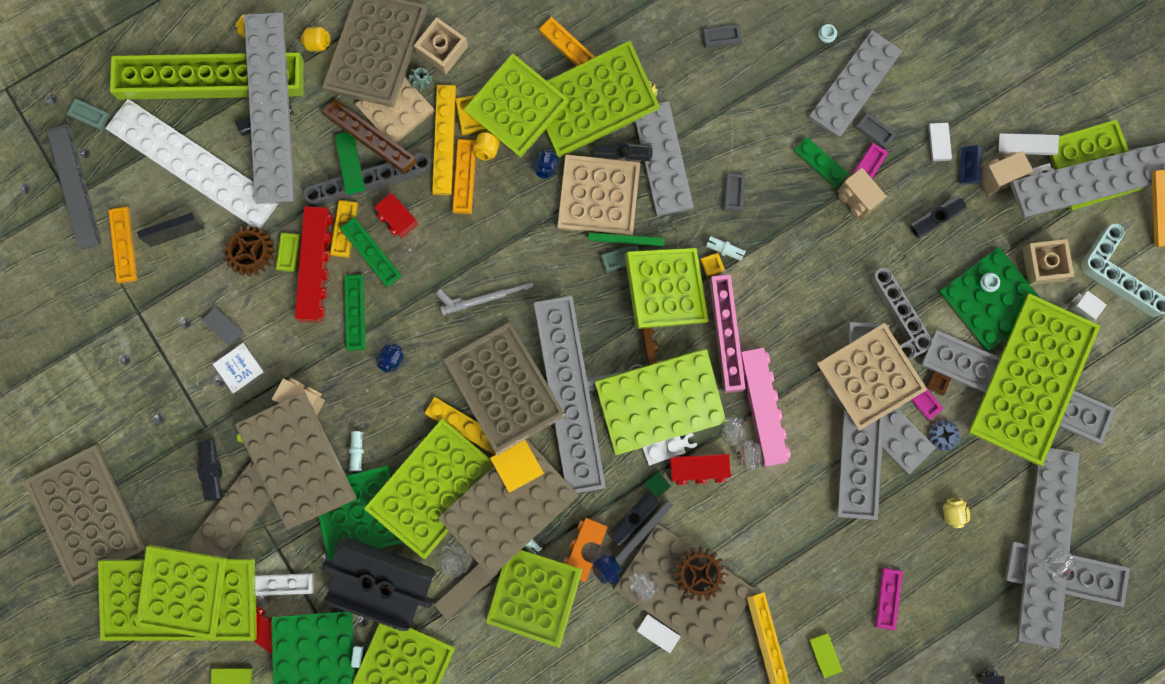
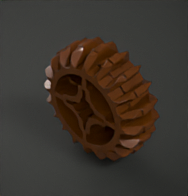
M247 225L246 230L240 227L239 233L233 230L234 236H227L230 242H224V245L228 247L223 250V253L227 254L224 260L229 261L227 266L229 268L233 267L232 271L235 273L239 272L241 276H244L246 273L247 276L251 277L253 272L255 275H259V269L266 272L264 266H271L268 260H274V256L271 253L276 252L272 248L274 242L269 241L271 236L266 234V231L263 229L259 231L257 226L252 229L250 225ZM258 238L257 241L253 240L252 242H246L244 239ZM240 244V250L236 253V248ZM245 245H246L248 248H251L250 250H251V253H252L253 257H252L250 254H248V251H247L248 249L245 247ZM263 246V252L261 257L259 258L258 253ZM250 259L254 262L249 265L240 264V262Z
M702 547L698 548V553H696L694 548H691L692 555L684 551L686 559L684 560L679 556L678 560L682 564H674L676 568H680L679 572L673 571V575H679V578L675 579L674 583L681 582L677 589L682 590L685 588L683 596H687L690 592V600H693L695 595H697V601L699 602L702 600V595H704L706 601L709 600V593L716 597L717 595L714 590L722 591L718 586L719 583L722 585L726 584L725 581L720 580L721 577H727V573H721V570L726 569V566H719L723 559L718 558L715 560L717 553L714 552L710 556L709 548L706 549L705 554ZM697 557H703L707 559L706 562L699 567H696L689 562ZM711 564H713L716 571L715 581L708 576ZM685 567L692 573V578L688 585L684 579ZM692 567H693L695 570H699V571H701L702 569H704V572H705V573H703V574H705L704 577L707 578L708 581H707L706 579L700 578V577H699L698 579H696V577H695V576H696V574H695L696 571H694V570L692 569ZM701 581L710 585L708 589L703 591L693 590L694 586Z

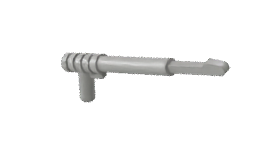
M529 283L508 290L503 289L465 301L461 300V298L451 300L441 289L436 292V295L445 304V307H440L444 316L451 314V312L454 313L461 311V309L465 310L468 307L506 297V295L514 292L527 291L533 288V284Z

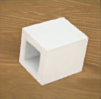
M1086 291L1082 294L1078 293L1072 300L1074 304L1070 310L1082 318L1094 321L1107 304L1089 291Z

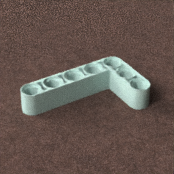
M1112 224L1103 229L1081 263L1082 272L1148 315L1157 317L1165 314V297L1108 261L1124 236L1123 227L1119 224ZM1109 231L1114 233V238L1110 236ZM1100 246L1104 248L1105 253L1101 252ZM1090 261L1095 264V269L1091 267ZM1107 272L1111 274V279L1107 277ZM1123 282L1127 284L1128 289L1124 288ZM1140 293L1143 294L1144 300L1140 298ZM1156 303L1160 305V310L1157 309Z

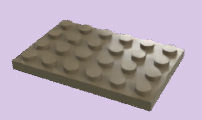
M354 0L322 89L326 92L394 108L414 51V45L417 42L428 10L427 5L406 0Z
M510 322L443 359L497 456L566 416Z
M305 392L235 424L286 530L354 501L357 498Z
M527 439L525 440L541 467L543 475L509 493L496 468L493 467L438 518L490 577L496 574L579 496Z
M94 445L24 480L71 587L98 575V561L127 560L146 550L98 445Z
M657 523L614 590L711 656H714L747 605V597L752 596L756 589L728 570L723 569L721 573H727V577H721L720 580L725 581L726 584L722 585L719 583L718 586L722 591L719 592L715 589L716 597L709 593V600L706 601L704 595H702V600L699 602L697 601V595H695L693 600L689 599L690 592L687 596H683L685 588L682 590L677 589L681 582L674 583V580L679 578V575H673V571L679 572L680 569L676 568L674 564L681 565L682 562L678 560V557L680 556L685 560L686 556L683 552L687 551L689 555H692L691 548L693 547ZM697 557L689 562L694 566L699 567L703 563H705L707 559L703 557ZM711 564L708 576L715 581L716 571L713 564ZM685 567L684 579L688 585L692 578V573ZM692 567V569H693L694 571H696V572H695V574H696V576H695L696 579H698V578L700 577V578H704V579H706V580L708 581V579L704 577V576H705V574H703V573H705V572H704V569H702L701 571H699V570H695V569ZM644 578H648L646 581L651 582L649 587L644 586ZM701 581L694 586L693 590L703 591L708 589L710 585ZM641 586V588L644 589V592H642V594L639 595L637 593L638 590H636L635 592L634 588H638ZM651 586L654 588L652 593L649 591Z

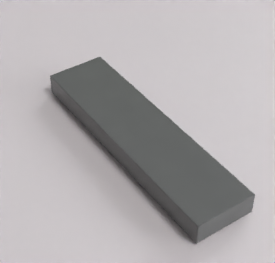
M665 501L616 555L615 560L621 564L671 509L673 504Z

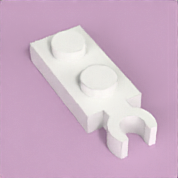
M693 433L687 434L682 440L680 436L644 446L643 451L648 466L684 454L685 447H696L697 443H688V438L693 437Z

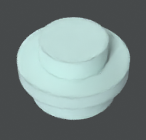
M826 24L819 29L818 36L821 41L830 43L835 40L837 30L833 25Z
M987 273L982 276L980 285L983 290L994 292L1000 286V279L994 273Z

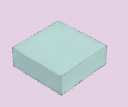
M356 645L353 647L352 667L359 668L361 666L364 646Z

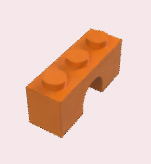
M588 518L585 521L580 520L576 530L580 532L577 540H572L569 548L572 551L570 558L566 557L564 560L565 564L583 569L580 580L586 582L593 563L584 560L581 554L582 547L589 542L601 545L607 530V526Z

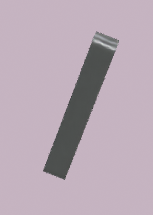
M68 124L48 129V137L77 244L81 250L100 245L101 237L71 128Z
M419 153L413 155L416 157L417 163L405 174L389 163L362 170L363 180L367 177L373 178L370 183H364L365 191L347 195L342 176L307 187L304 190V198L311 206L319 207L426 175L431 171L432 164L426 154ZM421 161L427 162V165L424 167L418 166ZM384 172H391L388 178L382 177ZM336 188V192L328 194L329 189ZM313 193H318L316 199L310 200V196Z

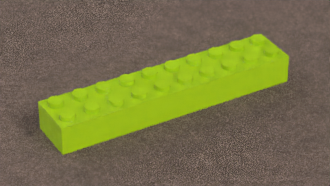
M286 53L289 97L304 96V60L300 53ZM247 54L111 56L110 93L118 100L249 97Z

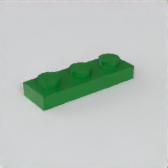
M808 137L793 151L834 188L849 174Z

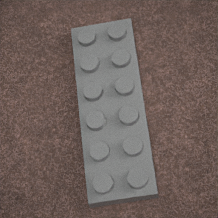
M872 30L813 110L809 119L839 139L900 56L902 50Z
M669 101L659 103L661 109L635 121L640 144L653 146L651 162H644L657 217L694 208Z
M830 386L825 392L844 410L843 405ZM896 408L884 416L882 450L909 475L936 447Z
M1011 542L1005 581L1023 585L1028 545ZM1069 554L1066 595L1124 607L1130 568Z

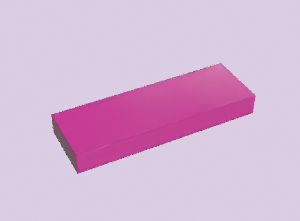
M882 568L875 627L896 630L903 571Z

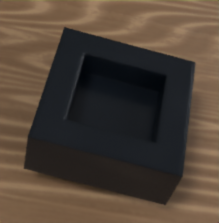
M985 671V675H978L979 683L1005 684V676L997 674V671Z

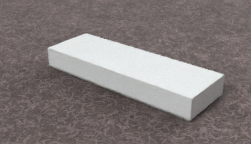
M1000 133L998 153L1009 154L1015 151L1017 154L1023 151L1024 154L1057 155L1059 135Z
M314 573L255 576L256 596L313 594Z

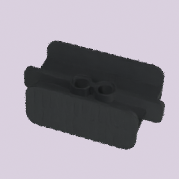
M342 538L336 545L337 550L333 562L326 561L322 565V571L333 574L327 595L323 599L327 605L346 612L348 611L368 620H373L393 629L408 631L413 624V618L418 605L430 608L434 600L426 596L436 572L434 568L356 541L355 539ZM364 578H370L372 585H367L364 582ZM383 584L389 585L391 592H386L383 589Z

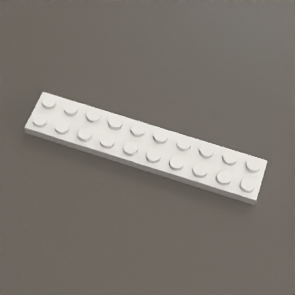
M129 99L126 100L106 127L109 132L253 228L257 226L260 230L279 204H255L253 181Z

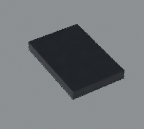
M189 213L140 230L137 234L139 239L153 247L206 228L204 222L193 213Z

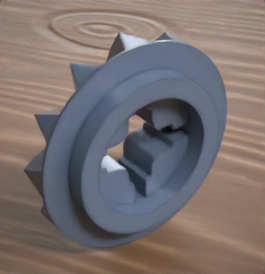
M950 420L937 421L930 428V442L939 450H951L961 440L960 431L956 424L950 422ZM943 430L946 433H952V435L947 437V441L945 438H938L940 434H943Z

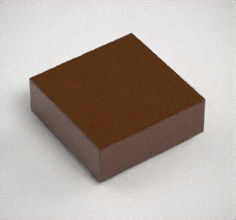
M932 371L925 387L938 395L944 396L951 378Z

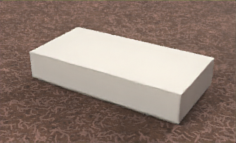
M929 124L931 160L950 161L952 154L949 124Z
M648 614L637 629V632L671 653L681 637Z

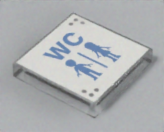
M242 342L212 363L234 396L266 374L245 342Z

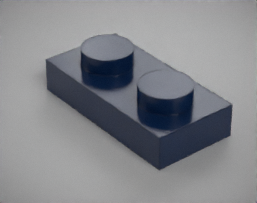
M982 146L961 147L960 184L981 183Z

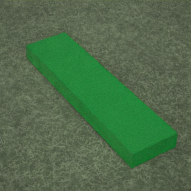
M347 132L335 135L346 194L365 191L355 138Z
M355 217L339 228L386 288L402 277Z
M589 232L588 236L589 241L655 246H663L665 238L662 236Z
M344 275L346 351L366 350L364 275Z

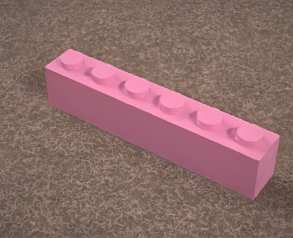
M731 275L712 276L709 282L723 393L742 392L745 390V381Z
M764 348L741 352L744 380L763 467L789 462L788 458H791L789 447L785 446L786 431L784 427H781L780 423L782 412L780 408L777 409L776 401H778V394L776 390H773L772 386L774 376L773 372L769 371L768 368L770 363L769 354L765 352Z

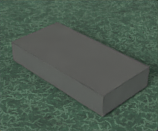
M739 24L702 30L705 49L742 43Z
M868 112L855 127L884 150L897 135Z
M726 173L724 211L743 212L745 174Z
M216 307L202 320L230 347L244 333Z

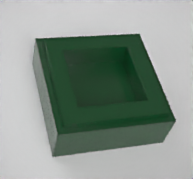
M660 471L644 483L654 498L659 497L671 488Z

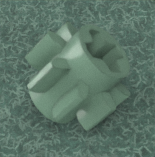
M419 66L416 70H411L408 82H413L412 88L420 91L425 87L429 89L432 76L428 75V69L426 70Z

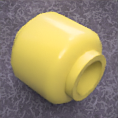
M962 498L948 499L947 503L943 505L945 523L952 525L953 528H962L964 524L970 521L969 505Z

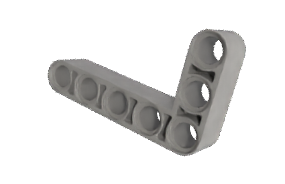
M887 268L878 269L871 277L872 285L907 342L900 345V347L908 351L909 356L907 358L911 360L930 349L932 339L891 271ZM878 274H882L885 277V282H881L878 279ZM888 290L895 293V298L888 296ZM898 306L904 308V315H901L898 312ZM908 323H912L915 326V331L908 329ZM918 339L924 341V348H921L918 345Z

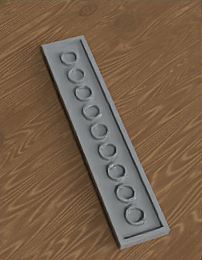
M284 14L244 15L255 204L295 202Z
M1165 143L1012 181L1010 186L1021 218L1151 186L1152 171L1165 169Z
M569 296L534 302L548 386L566 415L555 422L564 479L576 493L604 489L606 487L573 297Z
M849 322L848 345L882 324ZM844 408L837 517L878 520L884 416L858 431Z
M936 330L932 336V346L926 351L921 366L985 394L1000 358ZM1074 391L1059 427L1100 445L1103 443L1116 409Z
M1050 448L1043 466L1036 465L1016 640L1018 642L1059 649L1068 571V564L1065 563V561L1067 562L1065 559L1067 558L1069 561L1080 453ZM1052 556H1055V557H1054V561H1056L1055 564L1048 563L1049 558H1050V561H1052V560H1051V557H1052ZM1059 563L1065 564L1066 569H1061L1064 572L1058 570L1057 566L1059 567Z

